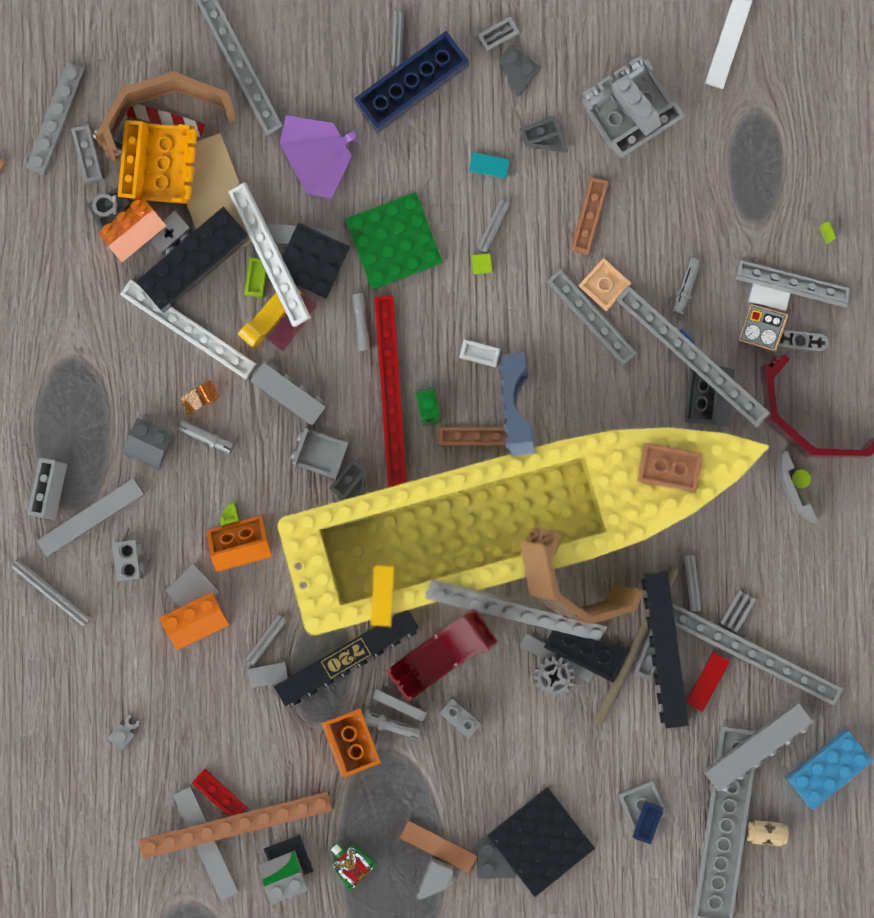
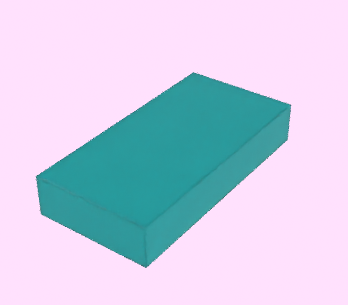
M472 152L469 172L506 179L510 159Z

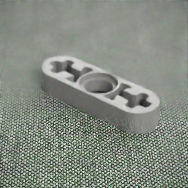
M783 330L784 338H790V334L793 335L791 345H789L790 341H783L782 344L779 342L778 348L821 352L828 347L829 341L823 334ZM799 335L805 338L803 346H798L795 343V338ZM818 338H821V342H824V345L820 346V348H818L817 344H810V347H808L809 341H817Z
M376 689L372 697L420 721H423L427 714L424 710L379 689Z

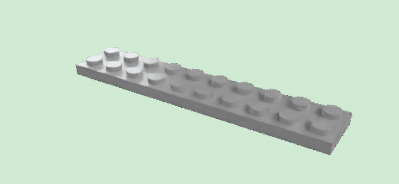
M721 726L716 761L756 731ZM754 767L747 771L748 775L743 779L739 780L737 778L733 781V786L724 792L723 790L719 792L712 784L692 918H733L755 771Z

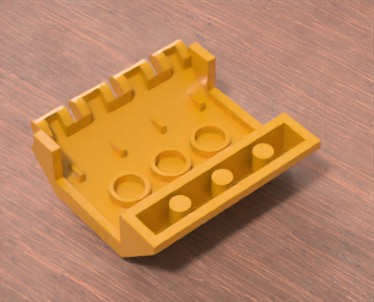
M125 120L117 197L136 200L143 197L145 201L188 204V200H191L192 186H190V182H193L194 167L192 163L195 162L196 147H193V145L197 142L198 130H195V126L148 124L143 121Z

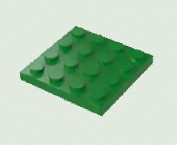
M416 192L345 218L372 290L443 264Z

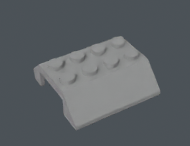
M641 56L629 62L630 69L624 65L613 73L614 79L609 75L598 82L597 86L599 89H596L593 85L582 93L584 98L581 100L587 114L608 146L620 158L626 156L685 117L676 101L672 102L652 73L654 68L648 59H643ZM626 74L629 75L660 116L661 126L646 136L613 94L611 84Z

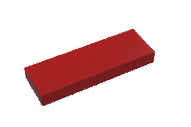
M712 652L686 703L703 712L730 661Z
M205 768L191 783L227 816L243 813L248 807Z

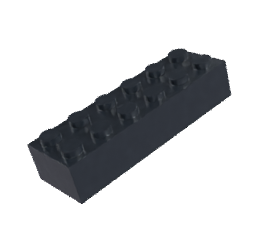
M223 206L136 282L156 306L165 313L250 240V237Z

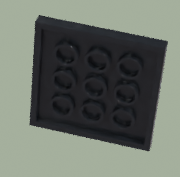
M548 787L544 788L487 834V837L534 897L539 895L595 849Z

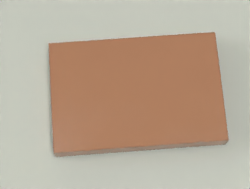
M644 442L637 482L696 492L703 453Z

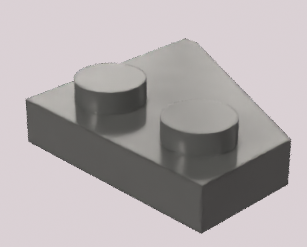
M511 44L499 58V63L515 95L519 97L540 70V66Z
M118 187L106 194L118 196ZM117 197L118 214L125 211L130 205L128 198ZM101 198L97 201L96 207L98 211L104 213L113 208V202L107 198ZM91 201L87 205L100 230L103 226L110 224L116 219L117 215L113 213L106 217L97 215L92 208L93 201Z
M352 459L329 489L342 500L363 495L368 470Z

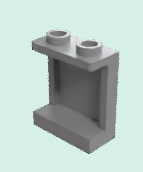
M305 427L304 431L301 430L298 435L297 441L300 442L298 449L294 448L290 458L293 460L292 464L337 479L349 443Z

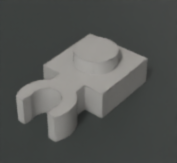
M132 714L126 717L125 725L119 723L107 738L121 750H124L135 734L131 730L137 728L141 722L138 720L135 725H132L130 723Z

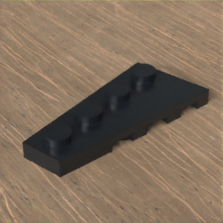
M555 630L551 631L544 645V648L612 683L630 649Z

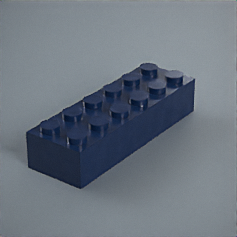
M445 31L355 97V104L378 134L469 67V60L448 32Z

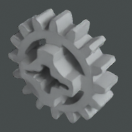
M552 656L551 661L544 658V664L538 663L540 669L534 668L537 675L533 676V679L538 681L534 686H540L541 688L538 692L545 691V697H548L549 694H552L553 699L556 698V694L563 697L562 692L566 691L569 693L570 691L567 687L574 685L570 682V679L575 678V676L570 675L573 668L568 669L569 663L565 662L563 664V658L561 657L558 661H556L555 656ZM555 664L553 669L544 670L545 667ZM561 668L565 670L567 679L562 677L560 673ZM554 672H557L556 676L559 677L558 681L554 680L551 684V679L549 678V675H553ZM541 676L546 678V688L541 682ZM558 684L564 685L558 690H553L554 686Z

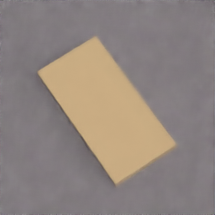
M221 133L197 141L193 145V147H196L195 162L192 163L194 167L193 182H190V186H192L191 200H188V204H186L195 229L199 228L224 206L248 234L228 191L237 187L240 183ZM251 239L248 240L243 246L251 244Z

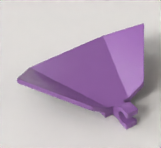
M286 115L280 145L306 193L332 199L352 159V155L346 146L358 140V137L353 130L341 138L334 123Z

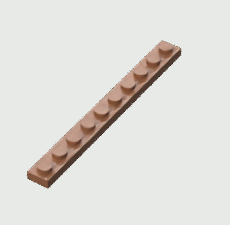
M325 791L141 838L138 841L142 858L146 859L332 811L328 792Z

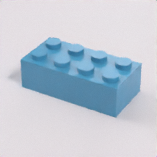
M843 729L788 774L785 779L805 804L814 810L872 763L873 760L851 733Z

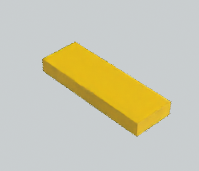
M374 566L371 625L391 626L393 566Z

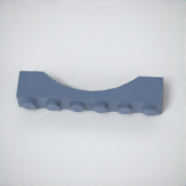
M525 352L502 355V363H499L500 374L504 376V378H500L501 388L505 389V392L501 394L502 402L506 404V407H503L504 419H507V422H504L505 434H508V437L505 438L506 448L511 450L512 456L534 454L535 444L532 427L524 421L516 409L518 394L522 386L529 379Z

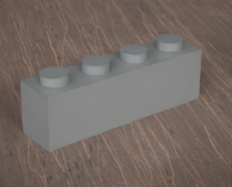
M263 362L250 381L314 427L327 409L324 406L325 401L318 396H315V398L311 397L308 394L310 391L301 384L297 387L293 384V378L287 374L282 376L277 372L278 368L269 362L267 365Z

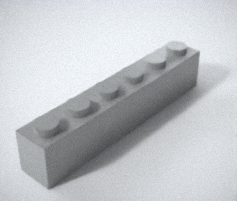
M795 702L703 772L716 790L719 792L723 790L724 792L733 786L732 782L737 778L741 780L747 776L749 769L762 765L764 763L763 759L768 755L772 757L780 751L778 749L780 746L793 742L795 740L794 736L799 732L803 734L808 731L813 721L802 706Z

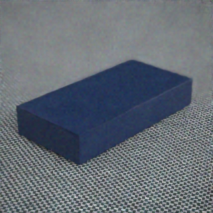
M645 801L632 838L651 844L664 807Z

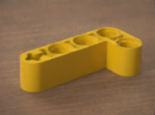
M277 293L271 297L251 322H247L238 333V336L253 349H256L286 314Z

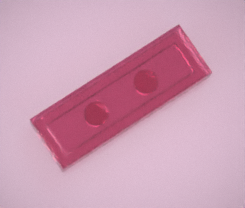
M301 294L300 296L311 315L317 305ZM286 314L267 340L284 351L305 322L293 327Z

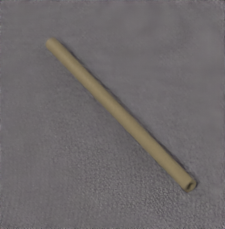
M672 566L668 571L670 588L680 571ZM649 610L593 719L598 724L602 725L650 628H647L646 617H650Z

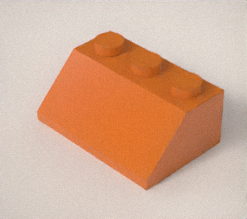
M262 515L206 530L210 556L216 572L272 557Z
M213 591L159 617L168 637L177 650L230 625Z
M360 708L321 722L341 777H348L381 763Z

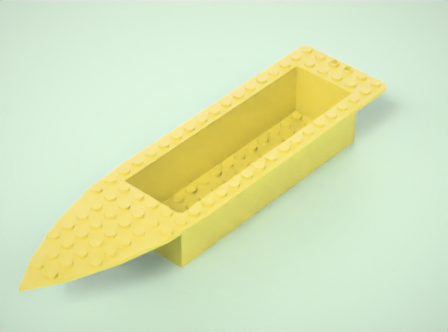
M679 428L612 430L560 440L535 447L534 454L512 456L510 454L285 516L278 522V531L305 629L311 635H318L371 620L374 566L394 567L392 614L437 602L426 599L425 592L433 579L481 590L526 577L519 540L526 542L528 534L533 527L554 530L563 534L553 555L554 569L593 559L643 541L695 513L739 480L769 446L726 433ZM644 442L703 453L696 492L637 482ZM297 562H300L302 564V568L300 570H297L295 568V564ZM302 581H305L307 583V587L305 589H302L300 587V583Z

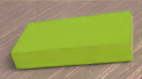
M249 257L245 296L264 298L267 272L260 258Z

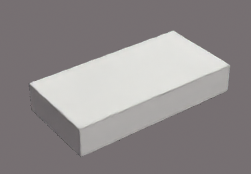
M752 284L748 302L785 312L790 293Z
M464 339L459 358L496 368L501 349Z

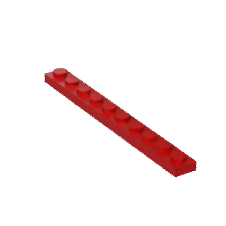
M380 296L374 297L387 482L388 488L407 483L394 297Z

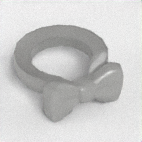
M99 194L94 198L92 208L97 215L106 217L112 213L114 215L118 214L117 195ZM107 198L113 202V208L103 213L98 211L96 204L99 199Z

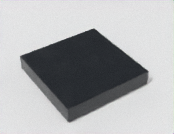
M300 834L263 849L268 861L295 850L304 875L314 871Z

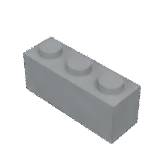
M628 74L611 84L614 97L645 136L661 126L659 113Z
M39 458L27 515L56 520L67 464Z

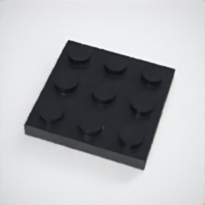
M298 222L282 258L296 285L327 299L351 246Z

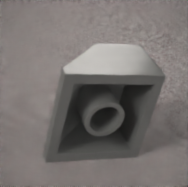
M137 418L129 434L124 454L159 470L175 435Z

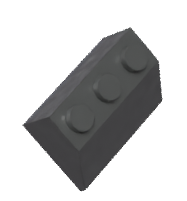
M719 366L734 380V369ZM690 368L684 423L729 427L731 404Z

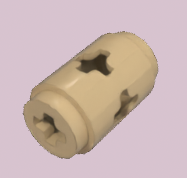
M753 820L747 824L746 839L751 841L752 844L782 846V844L786 845L788 842V826L783 823Z

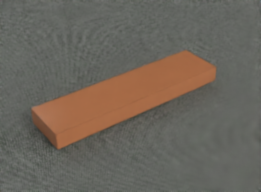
M590 177L571 251L589 255L609 181Z
M439 427V446H506L505 438L508 437V434H505L504 427Z
M408 820L400 836V839L467 873L470 872L477 858L476 854Z

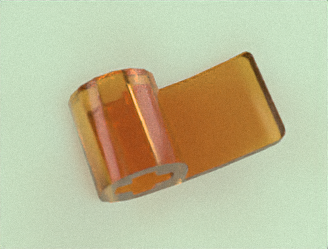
M210 380L181 397L180 400L187 413L191 415L201 407L218 400L220 396Z

